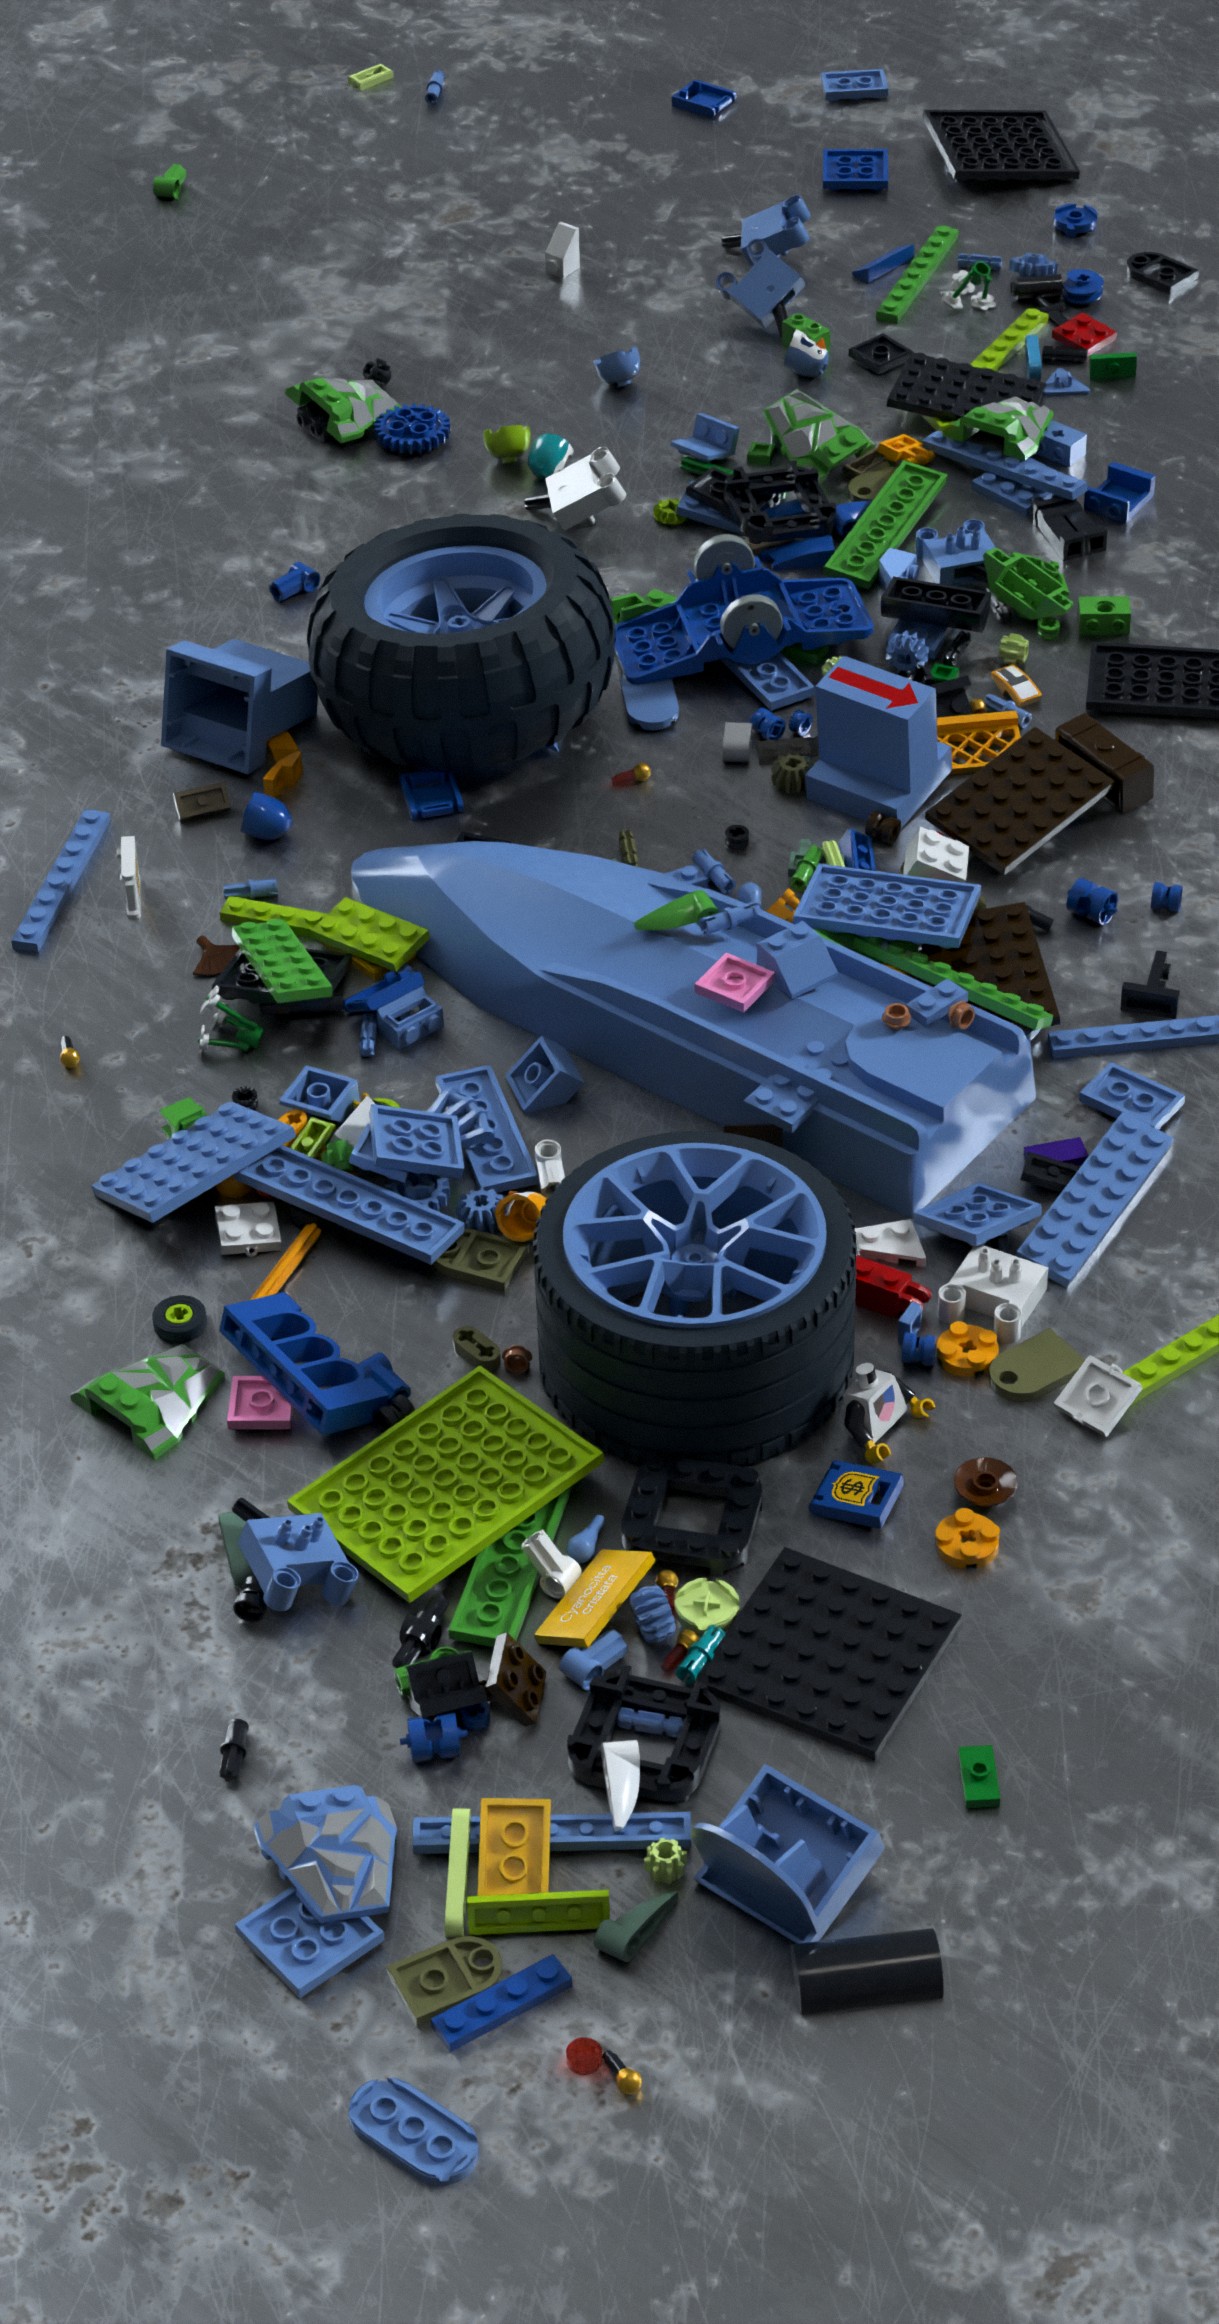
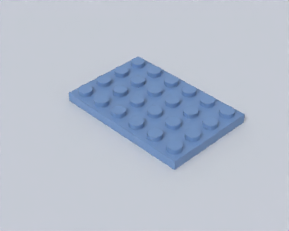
M818 863L793 915V924L804 921L812 929L829 930L832 933L844 932L857 934L860 937H881L888 941L903 940L917 945L932 944L947 949L959 948L981 895V885Z
M228 1102L221 1105L218 1111L197 1119L195 1124L186 1130L175 1132L164 1143L150 1147L147 1153L126 1161L123 1167L115 1172L104 1174L100 1177V1181L91 1185V1188L96 1197L154 1223L295 1138L296 1134L293 1126L237 1103Z

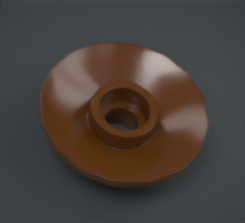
M990 1457L968 1460L958 1467L954 1475V1487L960 1497L969 1503L979 1506H996L1005 1503L1014 1496L1018 1487L1017 1475L1012 1467L1002 1460Z

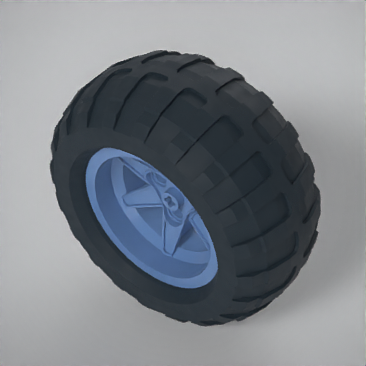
M454 514L447 517L422 519L397 529L387 530L366 544H361L345 555L344 562H340L327 573L324 582L318 589L316 602L311 605L307 628L309 664L313 685L333 725L337 729H341L347 738L352 739L362 750L379 757L385 756L390 758L393 763L400 765L420 766L434 770L490 767L493 764L522 759L545 746L549 747L567 736V732L570 729L583 724L591 715L592 710L596 707L602 696L603 690H607L615 658L616 636L613 609L610 604L609 593L595 563L590 562L585 553L564 534L555 531L550 532L546 526L533 521H523L499 514Z

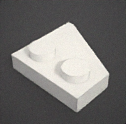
M911 1219L855 1228L856 1247L861 1257L872 1260L882 1259L892 1263H898L899 1258L915 1260L918 1267L926 1266V1255Z

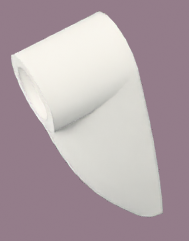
M637 1740L606 1742L601 1745L602 1765L614 1832L624 1828L636 1804L640 1781V1755Z

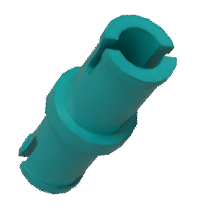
M708 1626L699 1641L694 1642L689 1647L688 1656L676 1669V1675L682 1682L689 1673L690 1676L687 1678L686 1683L692 1684L705 1663L713 1659L714 1650L722 1638L725 1637V1633L721 1628H718L712 1636L711 1634L716 1629V1626Z

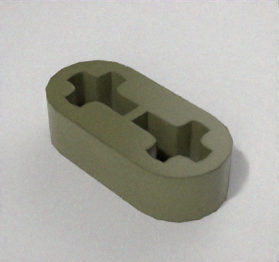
M462 1326L454 1331L452 1335L454 1351L474 1368L480 1365L487 1371L492 1372L500 1366V1348L483 1333L471 1326Z

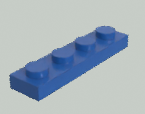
M551 1954L431 2019V2028L448 2051L452 2052L573 1987L572 1977L556 1956Z

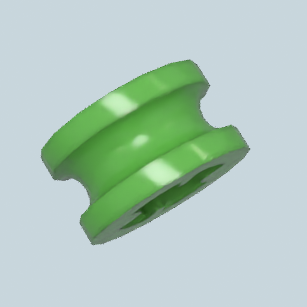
M1046 617L1038 621V637L1044 640H1054L1059 637L1060 621L1058 619Z

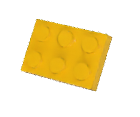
M481 1798L477 1896L549 1892L551 1799Z

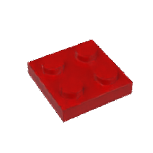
M1080 313L1053 329L1051 338L1067 347L1075 348V350L1086 348L1088 356L1116 340L1117 332L1091 318L1089 315Z

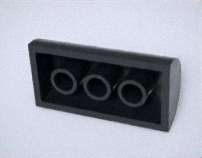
M893 576L881 597V615L887 618L982 633L989 615L992 592Z
M933 1928L790 1945V1959L801 2015L943 1998L942 1962L937 1936Z

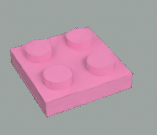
M725 953L695 983V993L744 1013L775 982V972Z
M233 1376L227 1417L228 1429H291L292 1404L264 1376Z

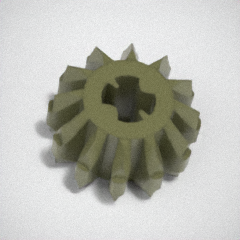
M788 753L786 757L778 756V760L773 761V766L771 767L773 786H776L778 791H787V794L791 792L799 794L800 791H806L805 775L814 766V762L809 760L808 756L801 757L799 753L796 755Z

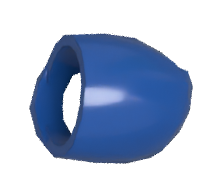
M254 792L244 811L240 832L259 840L273 841L283 837L292 827V817L285 804L267 794Z

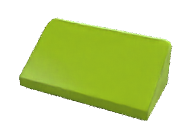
M311 1117L290 1148L315 1159L335 1130L336 1125Z

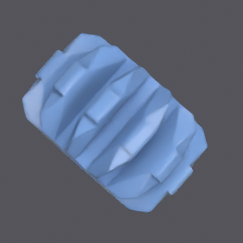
M906 630L902 635L896 633L891 641L888 642L885 659L890 660L889 667L896 666L898 673L905 670L906 674L909 675L912 671H915L917 665H926L929 647L924 646L925 639L917 638V632L911 636Z
M483 1187L480 1191L470 1189L469 1194H461V1199L457 1202L456 1216H458L459 1221L465 1223V1228L493 1234L494 1229H499L495 1218V1209L499 1200L503 1199V1196L496 1194L494 1189L485 1191ZM505 1207L504 1215L507 1213V1207Z
M646 1586L631 1594V1611L638 1630L646 1642L650 1644L657 1641L658 1643L674 1635L676 1629L674 1616L668 1599L659 1586Z

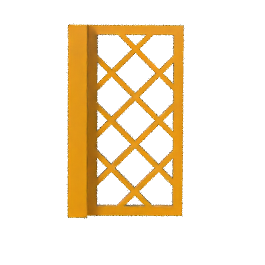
M1016 710L937 718V741L951 746L952 771L948 775L979 771L989 763L978 759L982 754L994 759L1021 738ZM1011 736L1014 737L1010 742H1007L1000 738ZM988 739V741L984 745L976 742L975 740ZM957 741L962 742L958 747H955L954 745L948 743ZM995 743L1003 747L1000 753L989 749V747ZM968 745L978 750L973 756L963 751ZM959 756L967 762L965 764H956L953 760Z

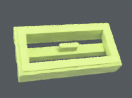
M378 64L348 77V84H353V87H358V90L362 91L394 78L393 71L382 64Z

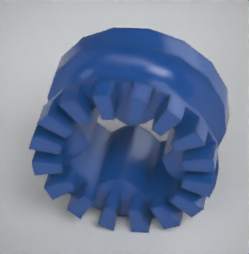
M796 710L793 716H791L792 720H789L788 726H790V731L804 736L810 730L813 718L808 713L804 714L802 710Z
M485 1701L460 1708L462 1726L466 1727L467 1730L472 1729V1732H475V1729L480 1731V1728L484 1730L485 1726L488 1727L491 1718L488 1702ZM474 1710H476V1712L480 1711V1713H477L476 1717L470 1716V1714L474 1713Z

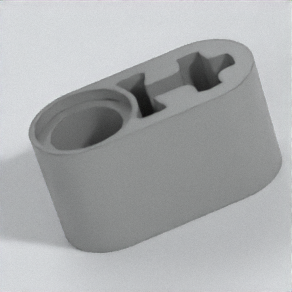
M726 722L723 740V762L749 763L752 744V723Z

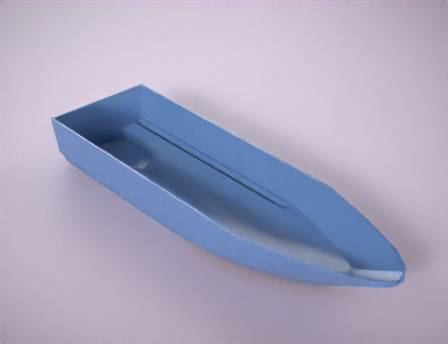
M473 841L381 848L363 853L352 864L351 877L353 887L362 903L428 929L430 939L416 952V957L474 1005L538 1037L542 1035L565 1047L568 1052L722 1127L727 1124H772L744 1110V1100L765 1080L776 1073L790 1079V1085L795 1088L802 1085L814 1091V1097L819 1099V1103L813 1108L812 1115L793 1133L783 1129V1149L810 1163L814 1168L822 1172L824 1177L908 1218H914L913 1212L925 1207L1036 1099L1031 1045L1021 1028L969 1004L974 1009L975 1016L971 1025L966 1029L952 1028L950 1026L951 1020H949L948 1014L927 1027L911 1017L908 1026L900 1030H893L882 1021L885 1008L894 1003L906 1006L907 1003L933 987L823 937L821 938L838 971V977L794 999L788 997L777 986L772 984L743 1013L696 994L695 983L725 953L757 965V943L795 925L756 908L758 913L757 919L738 924L732 930L723 929L709 935H704V931L702 932L700 926L696 923L664 930H636L634 928V922L643 916L697 890H703L707 893L719 913L723 908L730 907L732 909L746 904L716 891L687 884L660 872L596 856L505 842ZM820 1041L825 1045V1049L820 1055H810L807 1051L808 1043ZM840 1052L847 1056L848 1063L842 1067H836L831 1063L832 1055ZM797 1053L819 1066L829 1069L841 1079L837 1083L788 1059Z

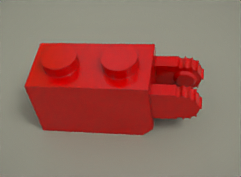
M858 1255L856 1256L855 1305L894 1318L901 1311L905 1312L911 1302L922 1305L923 1310L924 1306L922 1303H928L933 1296L928 1287L913 1282L911 1274Z

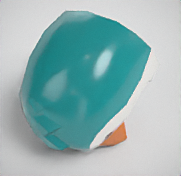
M542 434L532 444L527 465L533 475L541 481H546L545 478L564 469L565 462L570 461L574 450L564 438L556 434Z

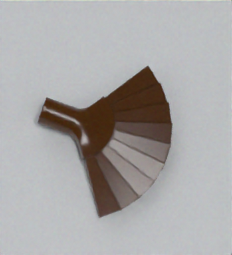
M200 936L196 943L204 950V953L193 975H220L239 951V946L214 945L205 936Z

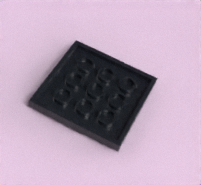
M239 949L212 984V990L216 985L219 986L217 994L225 1000L244 999L255 1004L268 1002L275 1003L280 1007L300 1006L305 1010L321 1009L329 998L277 1003L241 949ZM306 949L332 985L333 992L351 967L352 954Z

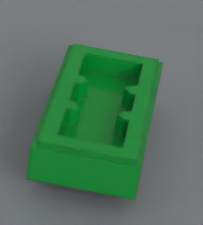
M1134 352L1090 355L1089 379L1136 377L1137 354Z
M993 1745L958 1747L965 1807H999L1001 1798Z

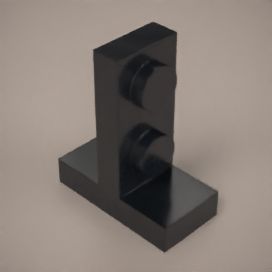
M1156 950L1147 985L1123 983L1121 1011L1172 1019L1177 1018L1180 990L1166 988V981H1164L1169 980L1171 964L1166 963L1167 952Z

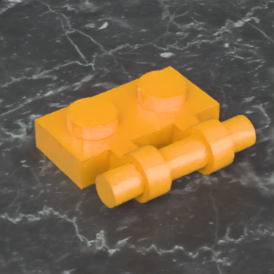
M905 434L879 442L877 452L885 455L884 457L887 460L894 462L901 459L917 465H926L935 458V453L932 450L923 448V443Z

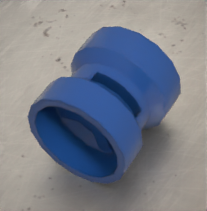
M766 708L756 710L749 722L752 723V731L761 734L769 742L779 740L786 728L785 721L778 716H773L772 712Z
M1155 882L1151 897V909L1160 910L1161 908H1167L1170 912L1178 913L1182 900L1183 886L1173 885L1168 887L1164 883Z
M905 1332L902 1347V1363L912 1364L914 1361H919L923 1365L933 1366L937 1336L926 1335L923 1338L917 1337L915 1333Z

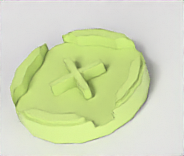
M698 1578L687 1582L678 1590L674 1602L675 1617L680 1625L687 1630H692L701 1635L705 1633L710 1625L716 1626L712 1634H715L718 1628H721L723 1631L727 1630L740 1613L739 1596L735 1589L725 1581L718 1579L714 1582L707 1581V1578Z

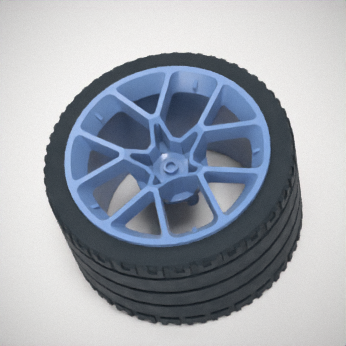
M680 1131L651 1135L612 1147L575 1168L570 1175L561 1181V1184L554 1188L553 1194L545 1201L546 1205L541 1208L540 1217L537 1218L536 1228L534 1229L533 1252L540 1374H542V1383L546 1388L547 1396L552 1398V1405L555 1409H558V1414L568 1421V1425L578 1431V1434L586 1437L591 1443L600 1446L603 1450L636 1463L644 1464L649 1455L660 1454L662 1456H677L741 1466L767 1459L797 1445L798 1442L809 1437L812 1432L817 1431L820 1425L831 1417V1413L836 1411L838 1402L843 1400L844 1392L849 1387L854 1366L857 1247L855 1224L851 1220V1211L847 1208L845 1199L840 1197L839 1190L833 1187V1183L825 1178L822 1172L814 1168L807 1161L799 1158V1156L758 1139L714 1131ZM645 1290L639 1307H631L622 1303L631 1296ZM737 1290L765 1301V1303L729 1315L722 1314V1301L727 1292L728 1298L734 1297ZM660 1292L669 1296V1312L675 1317L654 1314ZM712 1299L711 1314L704 1318H683L689 1312L688 1301L695 1302Z

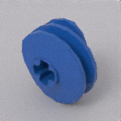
M1074 269L1067 273L1068 279L1063 283L1064 290L1062 294L1066 301L1076 304H1087L1100 299L1103 295L1102 287L1104 281L1098 273L1086 269Z

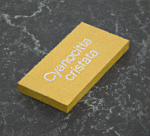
M601 1549L533 1636L537 1643L589 1648L656 1561L652 1552Z

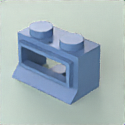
M423 986L377 1009L379 1034L398 1050L444 1027L443 1008L426 994ZM419 1006V1012L410 1016V1010Z

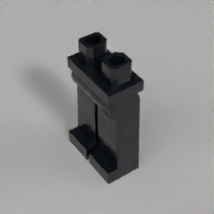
M1053 495L1052 499L1047 500L1041 497L1032 499L1033 524L1035 527H1039L1062 561L1083 557V553L1087 556L1106 551L1108 530L1103 525L1097 526L1083 511L1077 498L1072 501ZM1090 543H1094L1096 546L1090 547ZM1068 548H1071L1075 551L1068 552Z

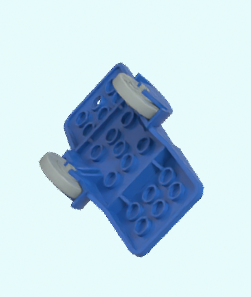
M724 534L707 540L698 549L693 563L697 578L691 570L686 571L691 583L685 586L675 602L615 625L616 642L614 649L627 681L632 684H644L683 675H693L704 671L703 662H715L727 657L743 664L760 663L775 656L784 646H791L794 643H800L803 650H814L826 645H837L850 640L866 639L873 634L874 625L852 581L845 578L782 580L767 568L762 567L758 556L754 557L750 546L744 539L736 535Z

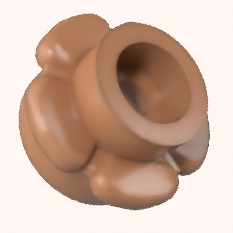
M965 1001L953 1004L948 1011V1018L951 1020L950 1026L952 1028H968L975 1016L974 1009Z
M899 1003L888 1005L885 1008V1013L882 1015V1021L893 1030H900L908 1026L911 1018L908 1008Z
M512 1345L510 1349L506 1348L502 1353L505 1368L509 1372L516 1374L525 1372L530 1366L532 1353L521 1345Z

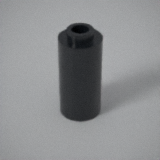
M1061 274L1015 277L1014 282L1010 284L1011 296H1015L1016 300L1035 299L1038 295L1043 298L1062 297Z

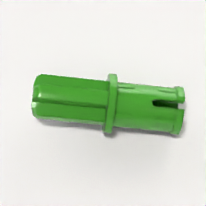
M812 845L804 858L800 859L797 863V870L790 880L791 887L797 891L806 889L823 856V850L818 848L817 845Z

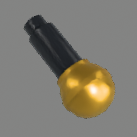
M63 1036L61 1040L62 1053L60 1055V1062L64 1067L73 1068L79 1063L80 1056L74 1050L69 1036Z
M611 2050L605 2051L602 2057L607 2067L616 2076L618 2089L627 2095L635 2094L639 2091L642 2085L641 2075L637 2071L627 2068Z

